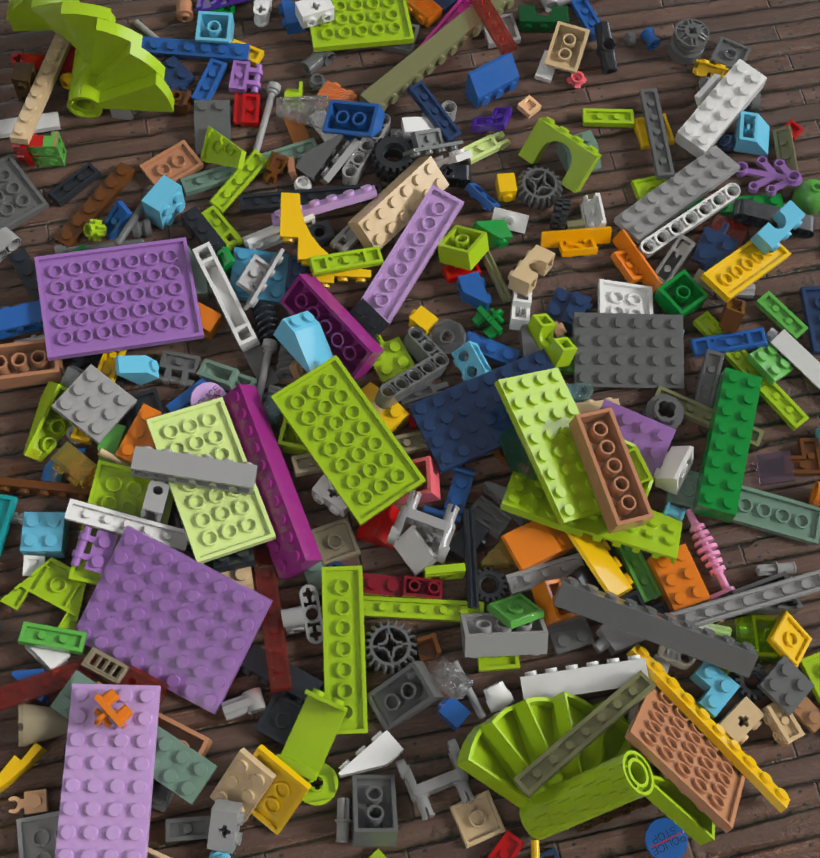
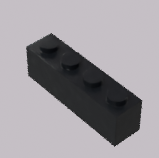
M253 642L240 666V672L248 677L254 675L259 678L258 682L266 687L271 685L277 688L276 692L285 697L289 695L295 698L294 702L302 706L307 698V694H305L306 689L313 691V688L321 691L323 687V681Z

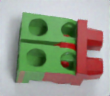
M51 131V136L33 134L29 145L12 143L13 150L17 151L18 161H27L28 166H34L35 164L39 166H65L67 151L59 131Z

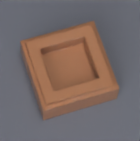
M291 156L288 157L287 167L291 180L294 182L299 176L295 168V159Z

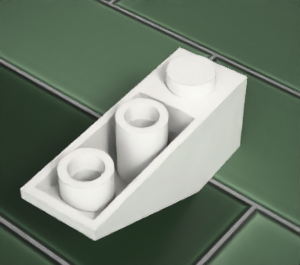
M387 730L384 733L379 731L371 739L373 742L368 747L364 745L355 753L356 758L351 762L346 760L339 767L341 771L338 773V776L343 778L387 767L403 753L404 749Z

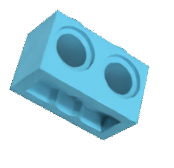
M468 341L451 353L455 366L463 374L462 379L464 382L492 371L477 343Z

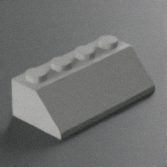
M491 613L460 614L462 647L465 657L536 656L547 654L548 630L544 618L510 629Z

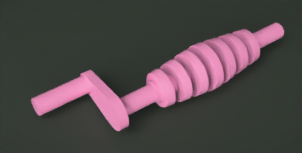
M692 508L687 509L685 513L691 524L689 531L691 534L695 533L692 535V540H698L694 543L695 548L702 547L696 552L698 556L705 554L700 559L702 562L709 561L705 564V567L707 569L712 568L709 573L711 576L715 575L722 588L721 591L710 595L711 599L709 601L726 596L736 589L734 586L730 587L724 575L725 565L720 566L723 563L722 557L717 558L721 555L720 550H715L718 548L717 543H711L714 541V538L708 536L710 534L708 529L702 530L706 526L704 523L698 522L695 514L692 512ZM724 620L718 621L716 623L720 624L724 622Z

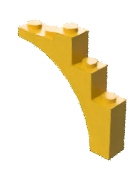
M281 192L279 240H283L284 243L298 241L297 263H301L302 266H309V257L327 255L328 253L319 246L306 226L301 210L300 193ZM356 269L316 276V278L326 289H329L330 286H333L334 279H337V282L355 280L356 283H366L371 278V270Z

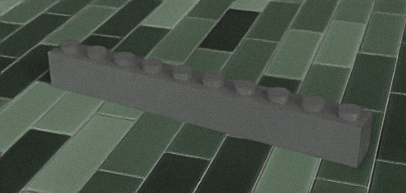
M561 577L553 597L554 606L748 678L759 657L755 647L750 643L736 642L731 636H720L707 627L701 629L696 627L691 621L684 620L683 622L677 620L674 615L669 613L661 614L651 606L642 607L637 605L638 603L632 599L626 598L624 600L618 598V595L613 592L607 591L605 593L599 591L596 586L591 584L583 585L573 577Z

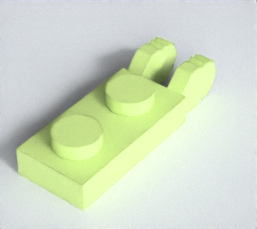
M501 131L493 135L490 134L463 148L465 151H472L473 157L467 160L470 164H473L505 149L511 142L509 139L497 142L505 136L504 132Z

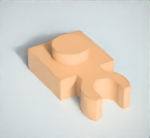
M47 789L24 792V799L17 796L8 798L10 802L17 801L18 803L15 809L9 810L11 814H18L22 809H24L25 815L49 812Z

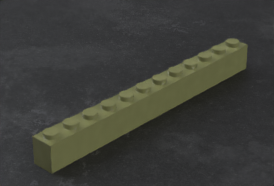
M477 0L361 93L360 102L380 104L383 111H385L388 106L396 103L399 97L408 93V87L421 81L427 74L430 75L438 65H442L460 47L467 45L470 39L478 36L481 30L489 27L492 21L500 18L507 9H511L515 1Z

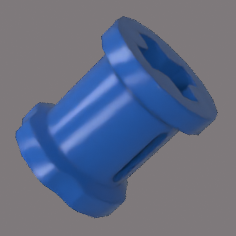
M652 27L646 28L640 34V38L645 40L648 50L657 48L661 43L660 38L655 36Z

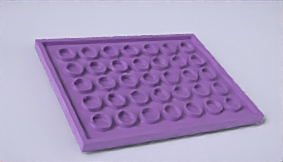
M186 237L34 257L48 361L204 339Z
M127 525L75 631L87 633L85 645L102 651L130 667L129 669L215 715L218 713L221 703L224 701L273 600Z

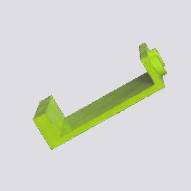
M313 688V691L306 689L305 694H307V698L282 753L276 756L297 774L316 781L348 708L343 706L344 701L336 697H332L330 700L324 697L325 692Z

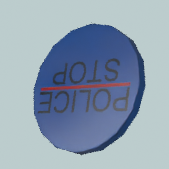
M670 818L656 819L648 826L645 832L646 848L654 858H681L687 849L688 838L686 832Z

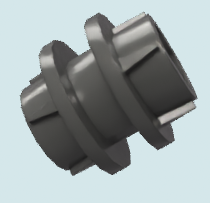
M660 394L648 402L643 411V416L677 429L682 422L684 413L681 403L675 397L668 394ZM659 413H665L668 417H661Z

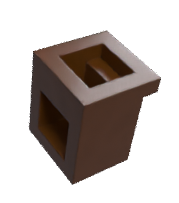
M171 89L175 100L173 112L188 115L192 105L191 91L187 90V92Z

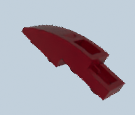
M363 573V595L442 600L443 580L405 575L403 577Z

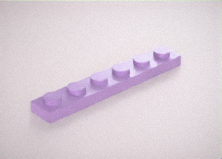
M367 184L358 190L349 189L337 196L332 194L323 200H311L308 204L301 205L303 217L310 214L316 215L378 197L375 185ZM280 209L271 214L274 226L280 225Z

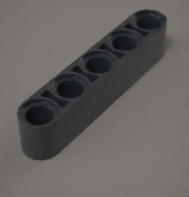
M736 199L733 202L732 219L736 222L762 228L769 222L778 229L777 223L771 217L780 208L747 199ZM805 215L801 219L803 223L796 230L791 229V236L809 239L814 236L815 218Z

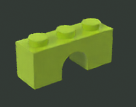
M547 313L532 315L526 328L540 350H545L555 368L569 366L578 348L568 337L554 338L556 323Z

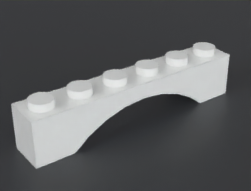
M210 242L192 249L242 351L245 352L259 345L260 342Z

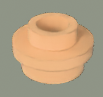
M555 321L556 327L554 332L557 338L565 337L564 333L567 331L563 323Z

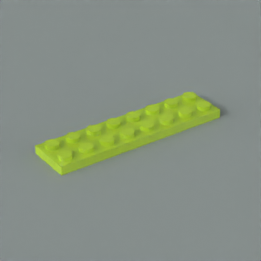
M362 566L321 567L325 697L330 700L332 697H336L344 701L343 706L348 708L337 735L368 733Z

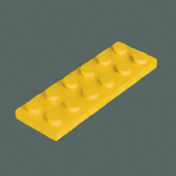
M749 241L704 272L700 278L727 303L785 261L792 253L781 244L776 251H769L764 255Z

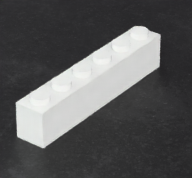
M640 655L628 656V661L620 662L619 658L607 659V664L599 665L598 661L586 663L587 667L578 668V664L565 666L566 670L558 671L557 667L545 669L543 674H537V670L524 672L525 676L520 677L523 699L532 697L552 698L562 692L577 695L617 689L623 686L640 670L648 677L646 660L641 658Z

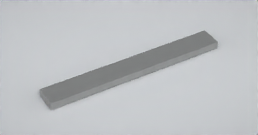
M820 569L669 614L674 615L677 620L683 622L688 620L693 622L696 627H700L820 592Z

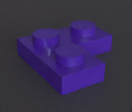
M495 107L491 116L474 117L471 131L478 133L505 131L512 115V107Z

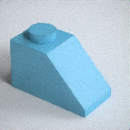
M146 355L115 357L116 374L141 386L159 378V365L157 361Z

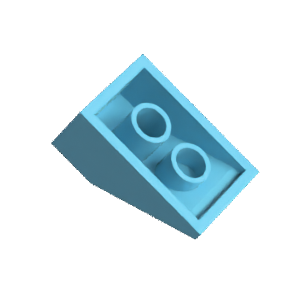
M309 311L282 319L273 334L307 373L333 357L320 323Z

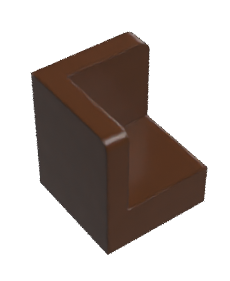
M436 633L415 639L416 644H418L416 651L419 661L426 662L440 657L441 649Z

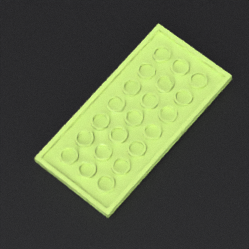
M223 397L146 420L157 450L170 449L176 453L189 452L195 456L202 457L203 455H208L214 459L222 460L227 458L234 462H247ZM168 482L197 562L203 564L276 539L256 483L253 495Z

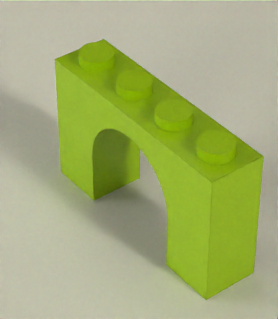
M550 117L539 118L518 155L529 163L535 164L539 162L551 142L559 141L564 143L571 152L572 163L562 180V185L574 193L579 192L602 155L598 153V149L594 146L584 144L582 138L569 134L570 131L567 128L554 124L555 121Z

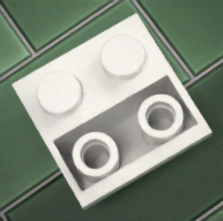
M412 525L399 537V540H396L393 546L416 577L424 571L425 567L432 566L437 562L438 555L436 554L442 536Z

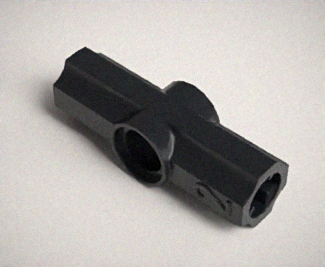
M601 21L594 25L597 41L596 54L600 57L602 73L610 75L618 70L614 53L616 43L612 39L609 23Z

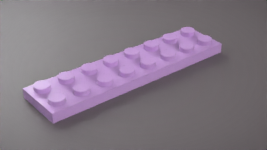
M433 184L362 297L389 325L437 249V245L443 239L464 205V201Z

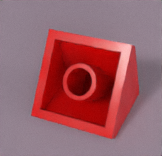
M391 505L359 526L356 539L393 550L394 546L386 543L400 509Z

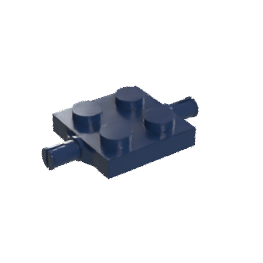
M174 55L162 61L161 63L165 67L164 81L170 90L187 92L188 85L195 82V77Z
M723 222L720 230H714L707 226L704 228L690 260L697 262L703 271L706 272L735 251L739 241L726 234L730 226L729 223Z

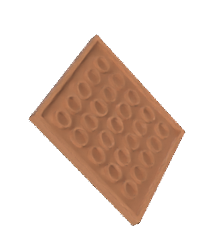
M656 686L649 695L640 701L624 737L632 747L637 748L644 755L649 763L654 764L666 779L671 780L683 795L689 797L698 810L708 815L714 825L721 828L727 834L734 826L745 776Z

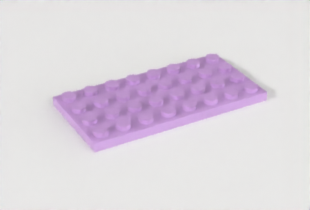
M72 684L55 858H147L161 686ZM112 688L120 696V699L112 705L114 710L117 711L126 704L134 712L126 722L127 726L123 730L117 726L111 717L108 720L113 725L109 729L104 724L96 727L94 721L98 717L93 712L97 708L102 713L105 712L94 699L98 693L103 695Z

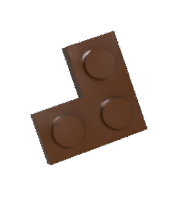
M799 438L797 440L799 456H783L781 458L783 476H820V447L818 438Z

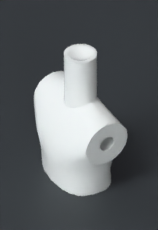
M503 681L483 689L486 703L491 713L499 710L502 711L515 702L510 690L507 689Z

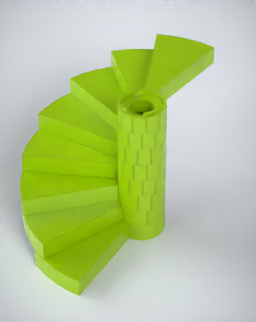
M9 0L6 20L10 21L13 31L52 30L62 35L76 48L67 107L71 113L82 118H96L102 114L103 109L155 112L174 111L175 100L169 86L164 81L165 67L158 59L141 47L143 38L141 34L115 23L116 19L111 12V8L80 3L79 0Z
M562 692L552 698L532 697L524 699L494 714L482 724L474 727L468 734L459 752L456 765L519 807L523 827L530 836L538 840L560 833L642 797H646L700 846L715 840V825L711 818L698 810L689 797L683 795L671 780L666 779L654 764L649 763L637 748L632 747L624 736L630 723L624 716L530 798H527L516 786L513 779L604 701L593 706L584 699L567 692Z

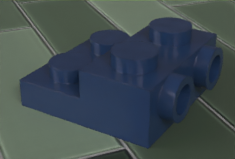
M557 287L545 313L554 322H562L565 329L573 333L572 314L574 312L590 313L593 306L590 303L592 298L577 291L572 294Z

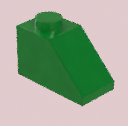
M504 219L476 221L471 227L472 229L487 232L490 249L505 248L513 237Z

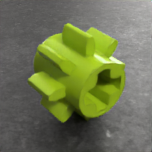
M89 219V223L84 225L83 231L89 241H101V237L106 236L107 228L105 224H102V220Z

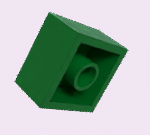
M684 269L660 286L653 300L667 315H683L684 320L702 307L709 295Z

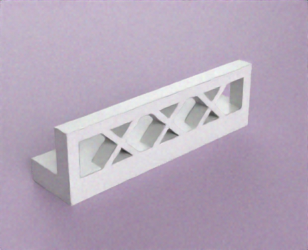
M314 214L303 217L307 227L315 224ZM272 225L242 237L247 249L261 251L283 242V240H279L280 225Z

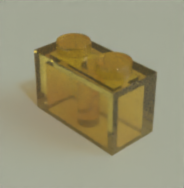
M68 441L50 458L54 464L52 466L53 469L60 475L66 474L68 476L67 480L75 487L79 485L84 489L94 479L97 465Z

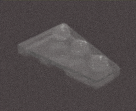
M328 95L276 98V115L283 119L322 129L329 106Z

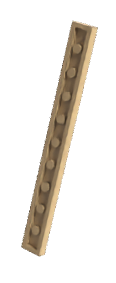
M55 33L10 134L11 143L29 145L72 44L58 33Z

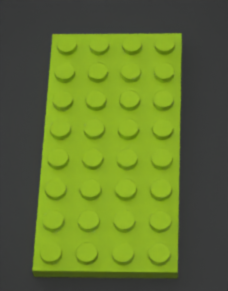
M337 355L271 396L272 401L360 526L403 498L410 490H414L426 482V479Z
M558 367L497 380L494 384L559 525L601 514L568 425L574 416L580 414Z

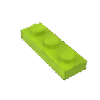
M582 109V125L586 127L633 128L635 124L633 109Z

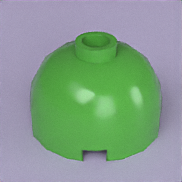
M804 180L793 191L792 202L805 214L814 215L820 211V180Z

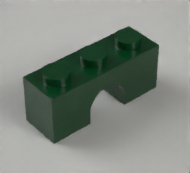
M518 5L516 15L518 31L522 33H554L558 21L569 24L568 6H551L548 16H540L536 13L535 6Z

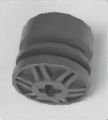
M692 18L683 19L678 22L668 46L670 57L675 62L683 65H691L697 59L699 60L709 39L707 26L703 22Z

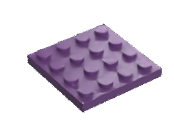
M604 399L600 409L612 407L623 438L637 445L653 477L656 469L660 468L676 429Z

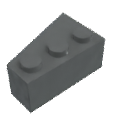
M786 571L733 590L727 596L785 580L789 577ZM799 598L742 615L781 614L783 611H788L789 614H796L803 609Z

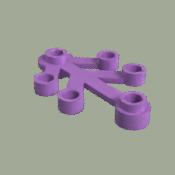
M765 156L758 157L757 166L764 168L765 171L749 169L747 163L737 162L740 165V169L735 173L736 177L742 178L748 175L762 178L756 182L749 183L748 191L753 194L757 193L760 187L775 180L780 182L766 187L767 196H775L777 190L786 186L796 187L802 183L800 172L790 170L785 165L783 159L775 160L773 168Z

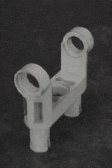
M410 490L406 504L400 508L386 543L394 545L396 540H399L404 524H411L443 536L436 554L438 555L436 561L444 564L456 528L454 522L460 508L455 505L453 512H451L453 504H448L443 519H439L416 510L422 494L417 491L416 497L413 498L416 490Z
M455 738L446 741L450 752L448 755L454 770L420 784H416L410 766L406 764L404 758L396 761L402 780L404 779L411 800L417 804L422 820H427L428 815L429 818L435 816L428 799L429 795L454 786L457 788L462 804L468 803V800L471 802L475 799L468 784V773L456 765L460 748Z

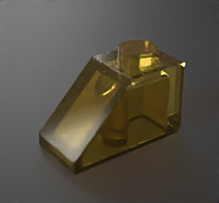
M501 539L480 562L478 568L482 570L483 567L487 569L493 567V570H496V568L499 570H509L513 565L515 567L517 565Z

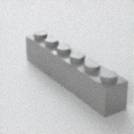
M146 445L141 447L135 446L130 467L131 476L247 495H253L257 476V465L251 462L239 463L227 458L220 460L208 455L201 457L189 452L176 453L170 449L157 450Z

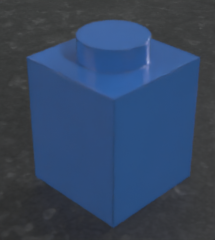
M453 696L449 699L444 698L437 706L440 709L437 715L454 731L462 725L471 713Z

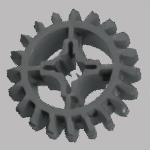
M534 165L533 169L528 167L526 171L523 170L521 175L517 177L516 195H518V200H522V205L528 204V209L531 206L534 207L535 211L538 208H541L543 211L545 207L550 209L555 204L556 197H561L563 191L562 181H559V175L555 176V171H549V167L543 169L542 165L540 168Z
M387 619L385 626L379 621L378 629L372 625L371 631L373 633L366 632V637L369 639H365V645H367L365 646V653H368L365 655V660L372 659L368 666L372 667L376 664L375 672L383 668V675H386L387 670H390V674L393 676L394 669H397L399 672L402 670L401 666L405 668L409 665L407 661L412 663L415 660L412 656L417 655V651L412 648H416L418 644L411 641L416 636L409 635L411 628L403 630L405 623H401L400 627H398L397 620H394L393 625H390V621ZM385 633V641L373 646L375 639ZM392 633L401 636L405 643L395 640ZM389 639L390 644H392V646H395L393 647L391 656L390 651H388V648L385 649L387 647ZM402 649H407L404 657L394 662V655L397 652H401ZM374 652L384 654L388 662L380 660Z

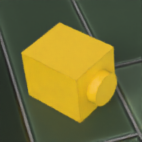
M497 174L495 187L498 202L515 201L517 194L515 174Z
M422 305L417 310L414 309L408 317V326L420 328L427 336H429V333L431 334L433 326L438 322V318Z

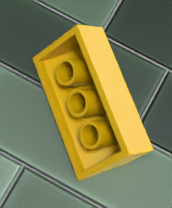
M566 532L605 593L610 591L617 594L618 598H620V596L633 589L631 586L634 583L628 573H622L620 570L622 564L616 556L612 558L608 552L611 548L605 539L598 542L592 540V535L583 533L581 537Z

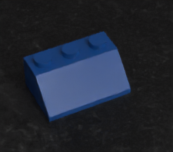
M508 51L468 73L465 96L476 109L486 106L490 101L499 99L503 94L517 88L519 73L512 53Z
M330 99L322 132L373 138L382 129L385 113L380 104Z

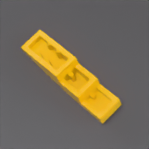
M35 742L22 760L14 755L0 772V793L13 785L30 770L47 750Z

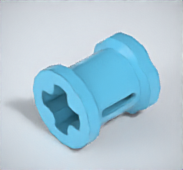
M667 501L662 514L682 521L686 508L683 507L681 509Z

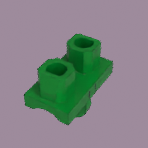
M480 305L477 308L478 313L472 318V322L478 328L485 322L489 325L483 331V334L488 339H493L497 335L501 337L504 334L502 332L503 328L496 321L500 324L505 321L501 317L504 312L501 309L495 311L491 308L488 313Z

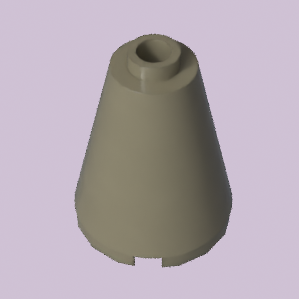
M26 703L18 704V746L25 747L35 744V742L38 743L67 734L69 719L51 707Z

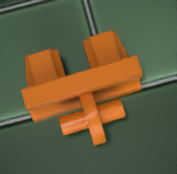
M111 688L103 695L98 693L94 697L105 711L102 713L97 708L93 712L98 717L94 721L96 727L104 724L109 729L113 725L108 720L111 717L117 726L123 730L127 726L126 722L134 712L126 704L117 711L114 710L112 705L120 699V696Z

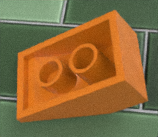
M534 521L501 536L520 572L558 559L574 547L566 532Z
M561 578L544 581L531 588L536 605L544 610L543 618L546 627L581 616L553 605V597Z

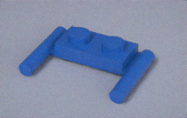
M461 466L450 470L455 474L444 509L439 510L424 505L423 513L443 519L447 505L453 504L451 512H453L455 505L460 508L455 519V523L460 524L476 472Z

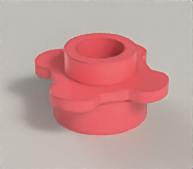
M577 71V74L572 73L571 77L567 78V83L574 86L575 89H580L581 85L587 81L584 74L580 71Z

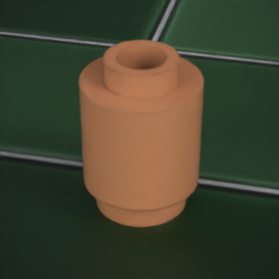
M191 0L176 1V17L179 21L187 23L193 19V3Z

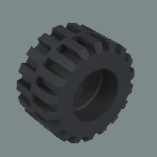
M387 135L384 139L380 138L378 143L376 142L374 148H372L371 166L377 178L381 177L383 182L385 180L388 183L393 182L415 162L416 157L410 158V155L403 156V152L414 149L413 144L409 143L407 138L404 140L403 136L400 135L399 137H396V135L389 137ZM397 157L401 160L397 162L388 161L386 158Z

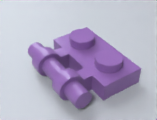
M233 60L228 87L229 92L246 93L247 88L252 89L251 94H258V91L261 89L260 79L263 77V66L256 64V68H252L249 61ZM249 76H253L254 79L249 80Z
M84 525L83 531L78 536L79 542L76 550H73L71 555L73 556L71 565L79 567L82 559L87 561L84 569L103 574L114 551L118 535L98 529L97 535L94 537L90 535L92 527ZM87 542L93 543L90 554L84 553Z

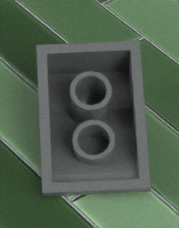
M194 100L195 153L198 157H201L208 126L231 141L230 100Z
M413 661L367 694V700L385 731L393 729L444 697L423 661Z
M352 775L353 846H396L398 821L395 775Z

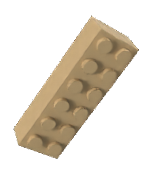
M432 156L419 157L347 224L364 248L379 246L381 249L409 223L432 184L442 190H445L449 184Z

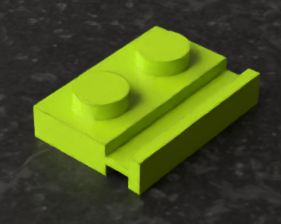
M465 563L427 566L424 569L423 578L440 580L462 579L466 571Z

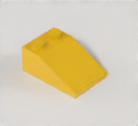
M370 382L361 390L394 435L408 423L409 413L398 402L387 409L379 408L374 400L380 388Z

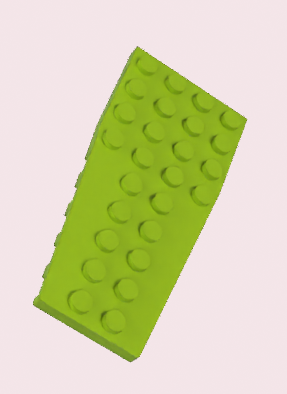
M526 462L515 465L500 510L582 537L583 533L592 535V540L601 542L602 539L612 541V546L620 548L621 544L633 547L632 552L638 554L640 550L650 552L651 557L659 559L661 556L671 559L672 564L675 563L678 556L682 521L652 510L654 517L646 525L611 534L608 532L602 513L560 526L532 464Z

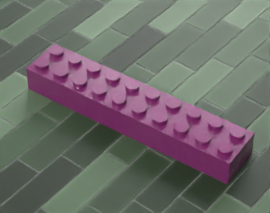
M238 384L223 397L247 462L257 465L255 483L276 535V539L268 541L266 544L279 579L296 578L322 561V557L257 388L253 385Z

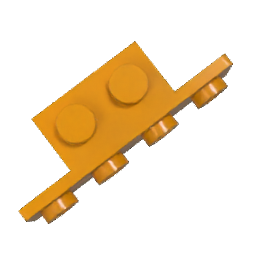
M607 226L541 232L540 246L543 248H559L562 257L568 258L596 255L598 253L596 244H608L611 242L612 228Z

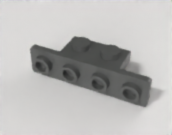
M440 128L415 131L410 133L414 149L403 152V156L410 155V158L421 156L420 153L426 156L433 154V151L436 154L445 152L446 149H448V152L458 149L459 145L464 143L463 140L444 143Z

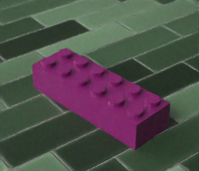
M312 273L299 274L281 299L280 303L292 316L305 311H309L322 327L333 356L337 355L353 379L363 378L384 352V349L320 281L312 276Z

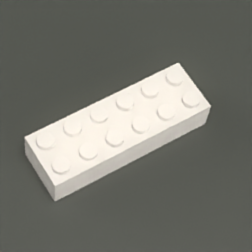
M739 59L678 130L675 143L696 158L705 154L714 147L738 118L740 112L744 111L761 91L767 77Z

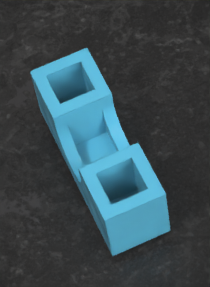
M789 200L771 217L777 223L778 229L768 222L750 241L764 255L769 251L774 252L781 246L779 242L781 240L785 241L792 234L790 232L791 229L796 230L803 223L801 219L806 214Z

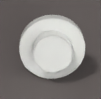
M300 176L295 180L294 188L295 190L311 189L312 183L308 177Z

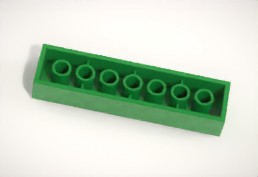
M725 368L719 376L692 507L693 513L728 523L737 515L763 377L730 368Z

